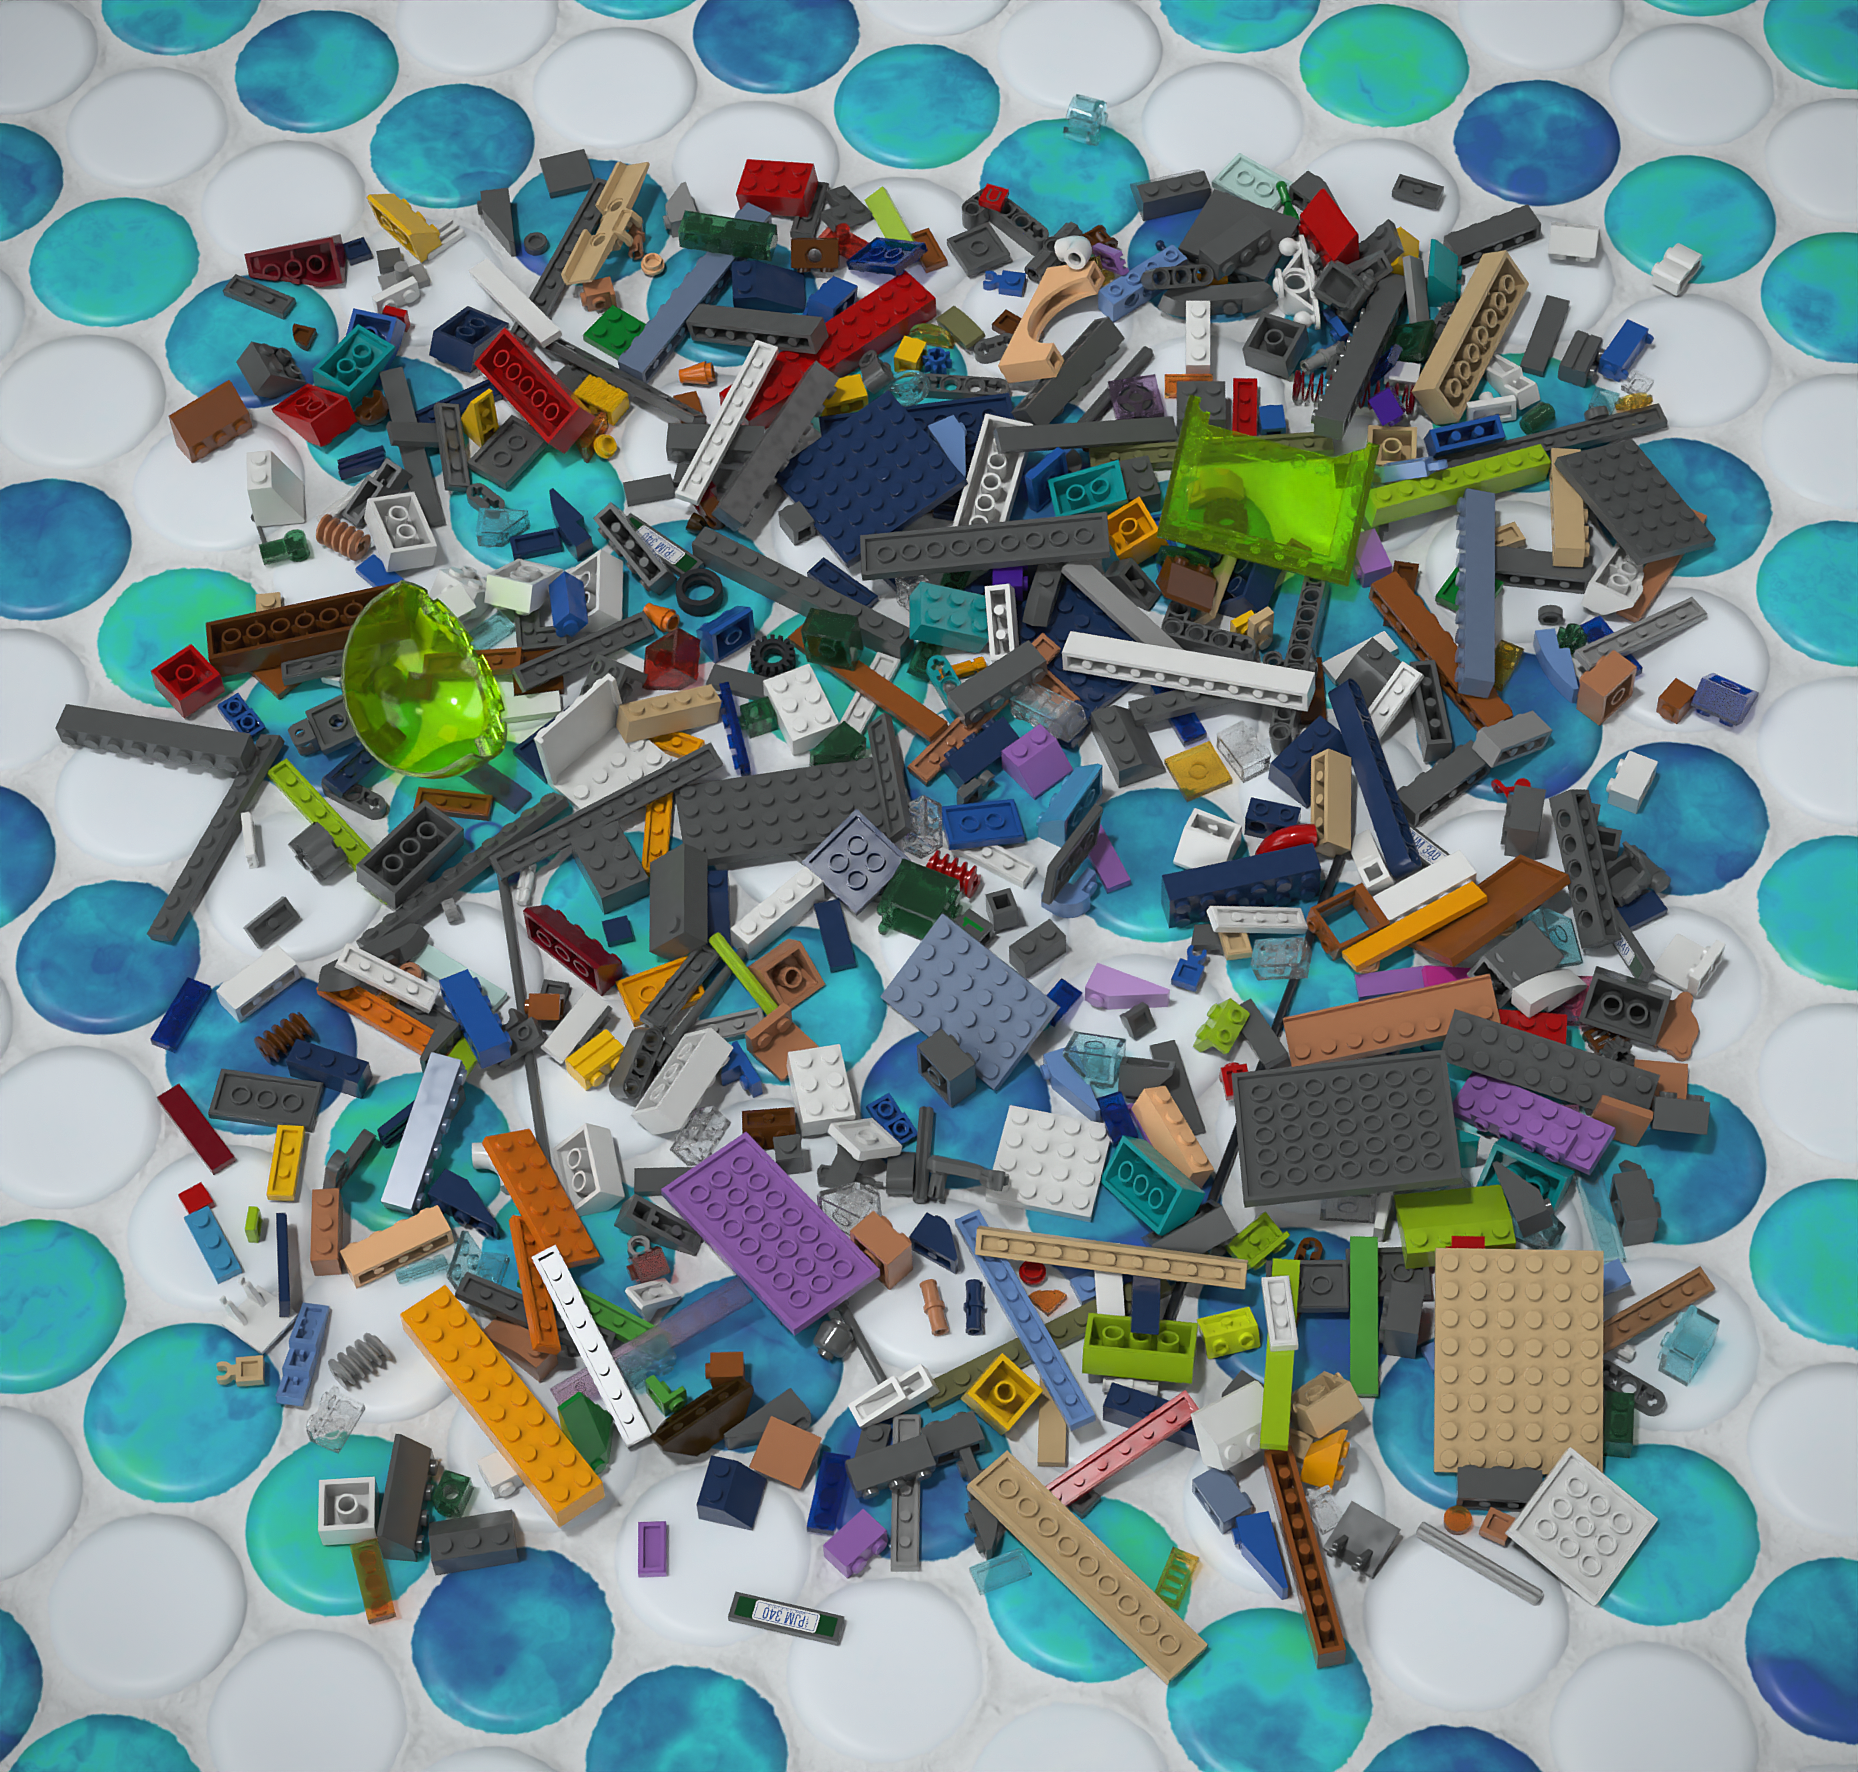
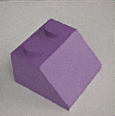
M1041 724L1001 751L1002 769L1034 800L1064 780L1066 775H1071L1073 772V768L1057 739Z

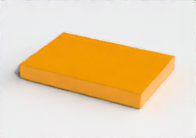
M689 955L615 981L634 1027L644 1024L640 1021V1015ZM702 984L681 1010L692 1007L697 1003L705 992Z

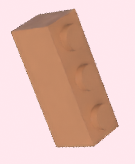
M339 1188L313 1189L310 1262L314 1275H342L340 1250H342L343 1200Z

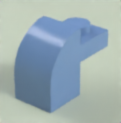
M1087 867L1073 885L1067 882L1052 904L1048 905L1041 902V907L1062 918H1075L1085 914L1090 909V897L1097 889L1096 871Z

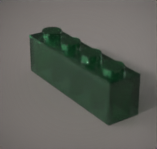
M686 210L678 230L679 245L682 248L756 260L772 261L778 242L776 224Z

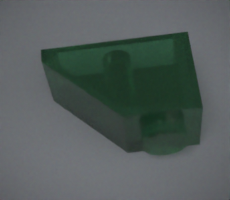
M843 721L810 752L809 765L816 766L862 759L867 751L866 738Z

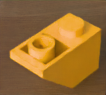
M1341 1429L1310 1444L1303 1462L1300 1476L1301 1482L1331 1491L1336 1481L1341 1482L1345 1465H1341L1342 1458L1346 1459L1350 1448V1442L1346 1441L1348 1430Z

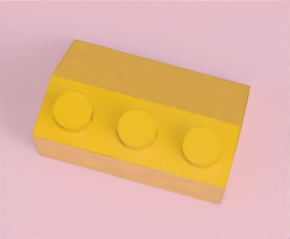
M394 193L370 194L366 197L378 224L421 263L428 258V253L442 245L439 239L441 235L439 230L433 224L429 226L423 215L419 211L415 213L411 205L404 198L400 200Z

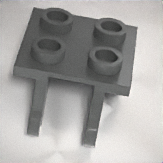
M1351 1501L1323 1549L1327 1551L1329 1557L1333 1558L1336 1556L1351 1565V1570L1355 1572L1359 1570L1372 1578L1401 1529Z

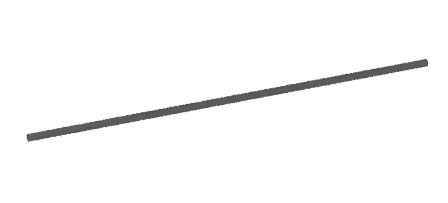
M497 876L516 1008L527 1020L528 1014H525L524 1011L526 997L508 878L500 881ZM532 1049L524 1055L534 1130L536 1141L550 1164L535 1057ZM566 1345L568 1357L573 1358L579 1355L578 1349Z

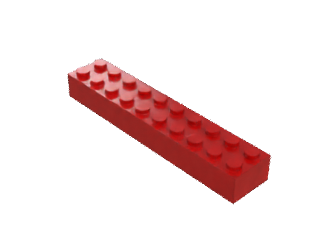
M906 270L825 323L829 337L817 354L784 350L780 352L741 425L765 426L766 430L806 370L815 361L838 378L849 375L860 367L859 361L866 352L874 350L879 355L903 339L904 335H909L937 316L936 298ZM732 384L724 390H722L721 392H719L720 406L722 405L725 397L727 396Z

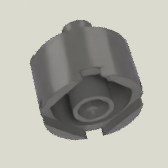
M314 822L291 840L288 846L296 854L294 857L303 868L308 866L314 879L321 883L341 867L348 858L340 846L337 847L333 840L335 839L321 824Z

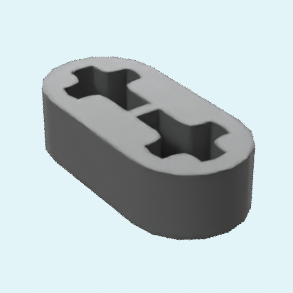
M1004 333L977 342L974 347L976 361L981 364H989L1001 360L1007 348L1006 344L1010 343L1013 334Z
M475 483L467 488L468 503L487 519L497 521L505 516L504 500L482 483Z

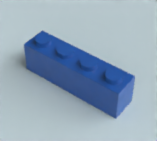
M466 969L439 980L442 998L454 1020L461 1025L462 1034L481 1069L511 1058L509 1049L512 1046L511 1038L507 1031H502V1023L498 1014L491 1012L492 1005L488 996L481 994L482 987L478 978H473L469 970Z

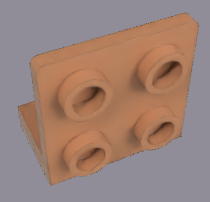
M785 1002L745 1033L747 1050L780 1081H784L789 1077L786 1067L788 1052L819 1047L793 1023L791 1008Z

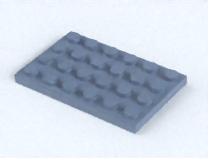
M943 913L880 996L927 1036H932L940 1029H943L948 1036L950 1034L953 1035L958 1041L960 1049L964 1053H970L976 1062V1076L996 1091L999 1090L1061 1007Z

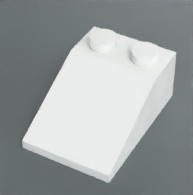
M517 559L487 574L484 603L492 604L495 609L505 610L509 608L515 610L517 614L529 615L541 607L549 595L548 585L563 573V569Z

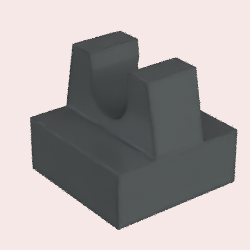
M1144 1002L1119 1015L1122 1024L1133 1039L1138 1038L1156 1026L1149 1006Z

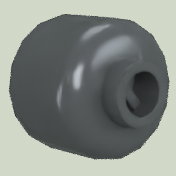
M832 1318L831 1321H823L813 1339L814 1345L819 1349L817 1354L832 1361L833 1357L843 1358L853 1341V1334L850 1332L851 1327L835 1318Z

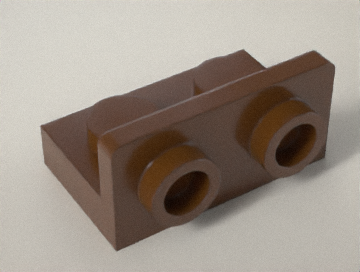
M795 1107L742 1111V1133L747 1132L762 1149H774L773 1137L796 1134Z

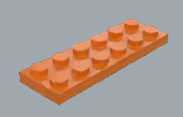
M524 1129L486 1136L482 1145L540 1251L542 1252L556 1244L568 1268L596 1263L600 1255L532 1131Z

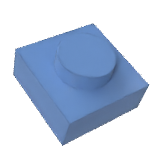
M1094 1270L1070 1279V1285L1081 1306L1096 1299Z

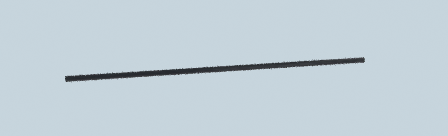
M1335 855L1317 904L1331 898L1345 860L1343 856ZM1309 928L1271 1029L1278 1038L1284 1024L1283 1018L1287 1016L1316 938V934L1312 933ZM1260 1060L1255 1071L1266 1070ZM1236 1123L1207 1201L1212 1199L1218 1202L1238 1148ZM1176 1281L1162 1320L1174 1321L1188 1282Z

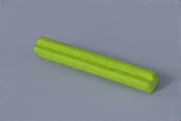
M719 932L711 936L709 943L766 1015L775 1010L778 1005Z

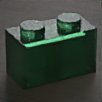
M1606 1392L1603 1409V1456L1630 1458L1633 1446L1635 1393Z

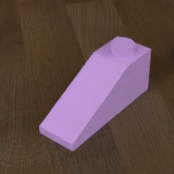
M1097 963L1085 986V1001L1089 1002L1092 1006L1103 1007L1108 1010L1132 1009V1007L1141 1002L1147 1004L1149 1008L1168 1007L1170 1003V989Z

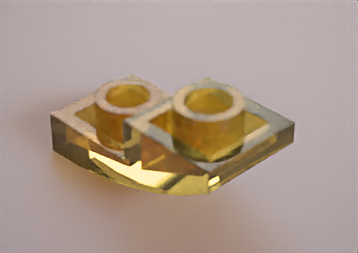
M1502 639L1495 648V683L1493 685L1500 692L1505 688L1524 652V648Z

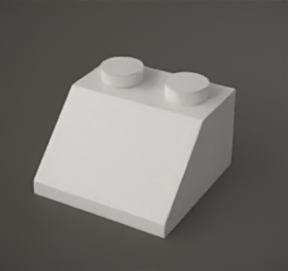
M1551 221L1548 254H1552L1554 259H1566V256H1576V261L1590 262V258H1595L1599 226Z

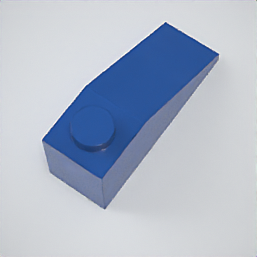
M1269 1511L1236 1517L1235 1528H1231L1234 1545H1239L1241 1555L1281 1600L1287 1599L1288 1585Z

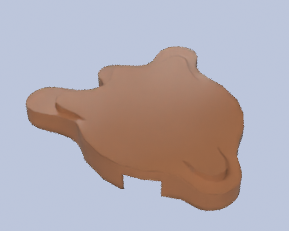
M1682 992L1676 999L1669 1001L1656 1044L1653 1046L1655 1049L1658 1046L1661 1049L1667 1050V1054L1673 1056L1677 1061H1686L1690 1058L1691 1048L1699 1032L1697 1019L1691 1011L1693 996L1689 992Z

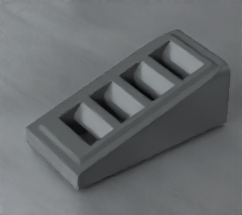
M443 1017L439 1020L420 1057L423 1073L425 1072L431 1052L446 1055L461 1039L462 1030L458 1022Z

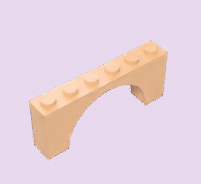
M1089 261L1083 268L1077 270L1068 265L1046 269L998 364L1001 373L1008 383L1057 377L1064 359L1054 343L1038 342L1039 337L1047 323L1062 309L1082 298L1098 294L1105 277L1095 261Z

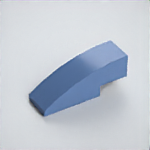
M1555 628L1535 630L1533 647L1543 672L1562 696L1571 704L1577 703L1579 688L1570 648L1559 649Z

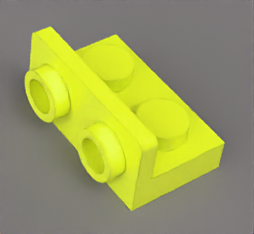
M1250 1307L1196 1319L1198 1330L1205 1343L1208 1359L1260 1347L1258 1324Z

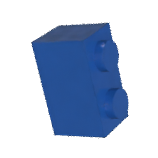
M833 276L826 283H823L817 292L809 296L807 300L808 316L823 317L826 323L857 302L858 286Z

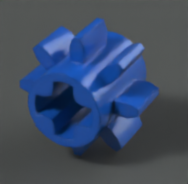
M941 347L928 349V356L922 357L925 373L947 375V368H952L950 352H945Z

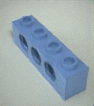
M1173 244L1130 270L1127 274L1120 276L1101 288L1098 292V309L1106 317L1109 316L1114 323L1165 291L1145 289L1141 282L1143 272L1159 267L1187 265V257ZM1176 272V274H1175V280H1176L1177 282H1179V281H1180V276H1179V274ZM1156 274L1153 276L1155 284L1158 283V276Z

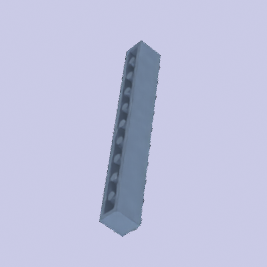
M748 202L742 209L737 211L733 221L724 227L720 237L711 243L707 253L698 259L694 269L685 275L681 285L672 291L668 301L659 307L655 317L646 323L642 333L636 336L629 349L620 355L618 359L620 370L648 384L689 333L686 321L698 304L711 305L732 279V262L747 261L772 230L770 212Z
M1466 488L1463 497L1458 498L1456 512H1459L1456 523V530H1459L1456 540V549H1459L1456 567L1459 568V572L1456 576L1455 585L1459 587V590L1456 594L1455 605H1458L1459 609L1455 617V624H1458L1455 635V643L1458 644L1455 654V663H1458L1455 672V682H1458V693L1488 698L1495 683V493Z

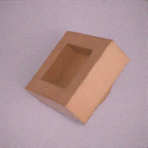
M1490 1507L1479 1529V1535L1505 1546L1509 1538L1505 1532L1516 1518Z

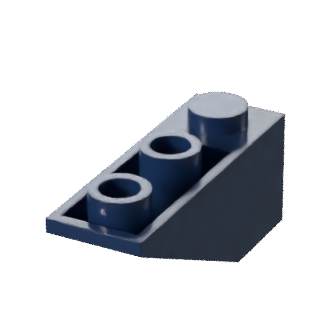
M444 1169L428 1192L431 1208L438 1205L442 1214L446 1213L453 1217L460 1225H469L475 1228L482 1236L487 1238L491 1236L499 1240L500 1234L497 1223L469 1181Z

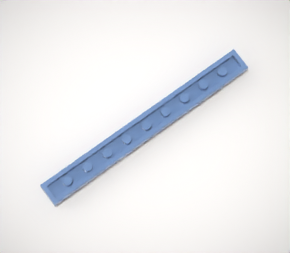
M978 1209L955 1219L956 1228L1069 1430L1073 1431L1096 1421L1091 1406L1009 1261L1005 1258L975 1255L978 1226L989 1227L980 1210Z

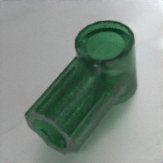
M299 529L287 532L282 539L258 544L264 565L287 559L293 562H302L310 556L304 531Z

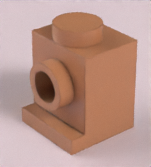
M610 276L582 283L584 292L580 293L582 306H587L588 312L609 308L612 305L617 307Z

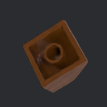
M1167 555L1155 581L1164 597L1210 614L1217 581L1211 572L1212 569L1200 563L1198 566L1190 564L1188 559L1176 555L1175 558Z

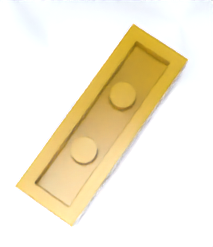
M277 1126L266 1193L268 1200H295L305 1137L304 1126Z

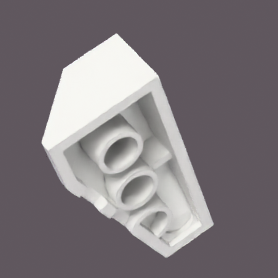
M1617 542L1589 581L1580 605L1601 615L1633 607L1643 592V564L1637 566Z

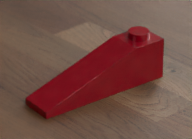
M341 234L244 254L249 277L312 285L314 287H326L344 283L346 256Z

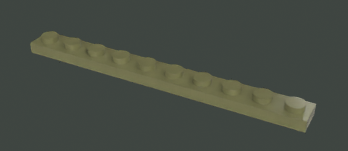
M1313 432L1095 447L1089 448V459L1091 468L1115 460L1123 461L1148 455L1152 468L1156 469L1334 456V446L1332 438L1315 435Z
M1160 1279L1161 1300L1172 1294V1288L1166 1279ZM1132 1281L1123 1285L1125 1316H1129L1131 1311ZM1096 1299L1044 1324L1058 1350L1085 1337L1088 1313H1097ZM1017 1337L934 1378L933 1380L940 1392L925 1401L931 1412L933 1413L959 1400L1001 1353L1020 1369L1032 1364L1019 1338Z

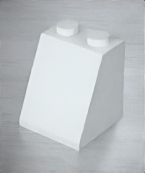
M271 450L246 452L247 492L256 527L305 522L303 482Z

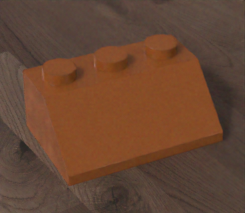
M230 380L169 415L176 446L191 463L204 458L210 452L224 446L230 440L252 428L249 412Z

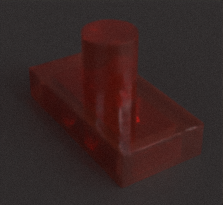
M846 223L838 224L836 232L827 227L818 237L840 238V255L855 264L870 250V243L851 233L850 226Z

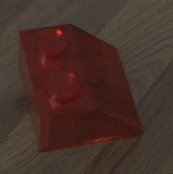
M677 627L646 646L643 673L648 674L645 683H642V688L645 690L681 691L695 683L699 675L698 666L701 640Z

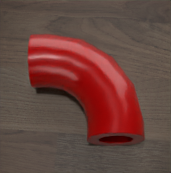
M1300 824L1277 830L1261 842L1255 855L1313 843L1314 848H1316V827L1314 824Z

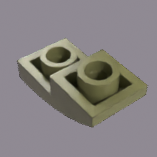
M952 306L936 318L938 326L949 332L954 341L967 350L985 337V333L956 306Z

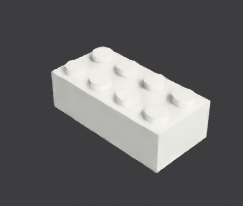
M712 1028L684 1034L631 1116L652 1135L683 1129L689 1122L688 1116L692 1110L697 1108L702 1102L703 1098L701 1096L705 1090L710 1088L716 1081L715 1075L719 1069L728 1063L730 1059L729 1054L733 1047Z

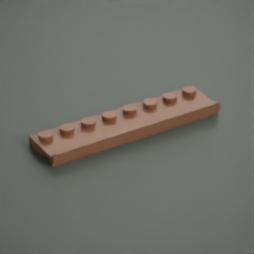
M1490 974L1284 1017L1283 1023L1291 1065L1295 1067L1355 1060L1445 1041L1455 1009L1501 1023Z

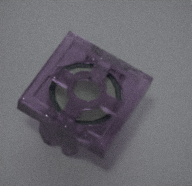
M1155 374L1108 381V390L1115 420L1164 417V408Z

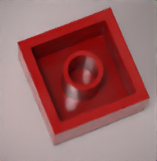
M192 644L151 670L155 688L184 719L225 692L220 673Z

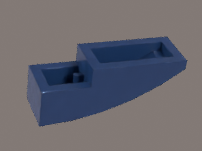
M552 488L549 490L555 526L558 529L562 542L579 562L593 552L592 538L586 532L584 517Z
M1133 1275L1130 1311L1131 1333L1159 1335L1160 1278Z

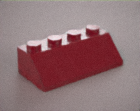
M549 905L526 907L523 910L528 938L600 996H603L616 984L615 981L624 977L620 958L616 954H609L604 950L598 940L590 939L585 935L584 930L579 925L571 924L560 910H554Z

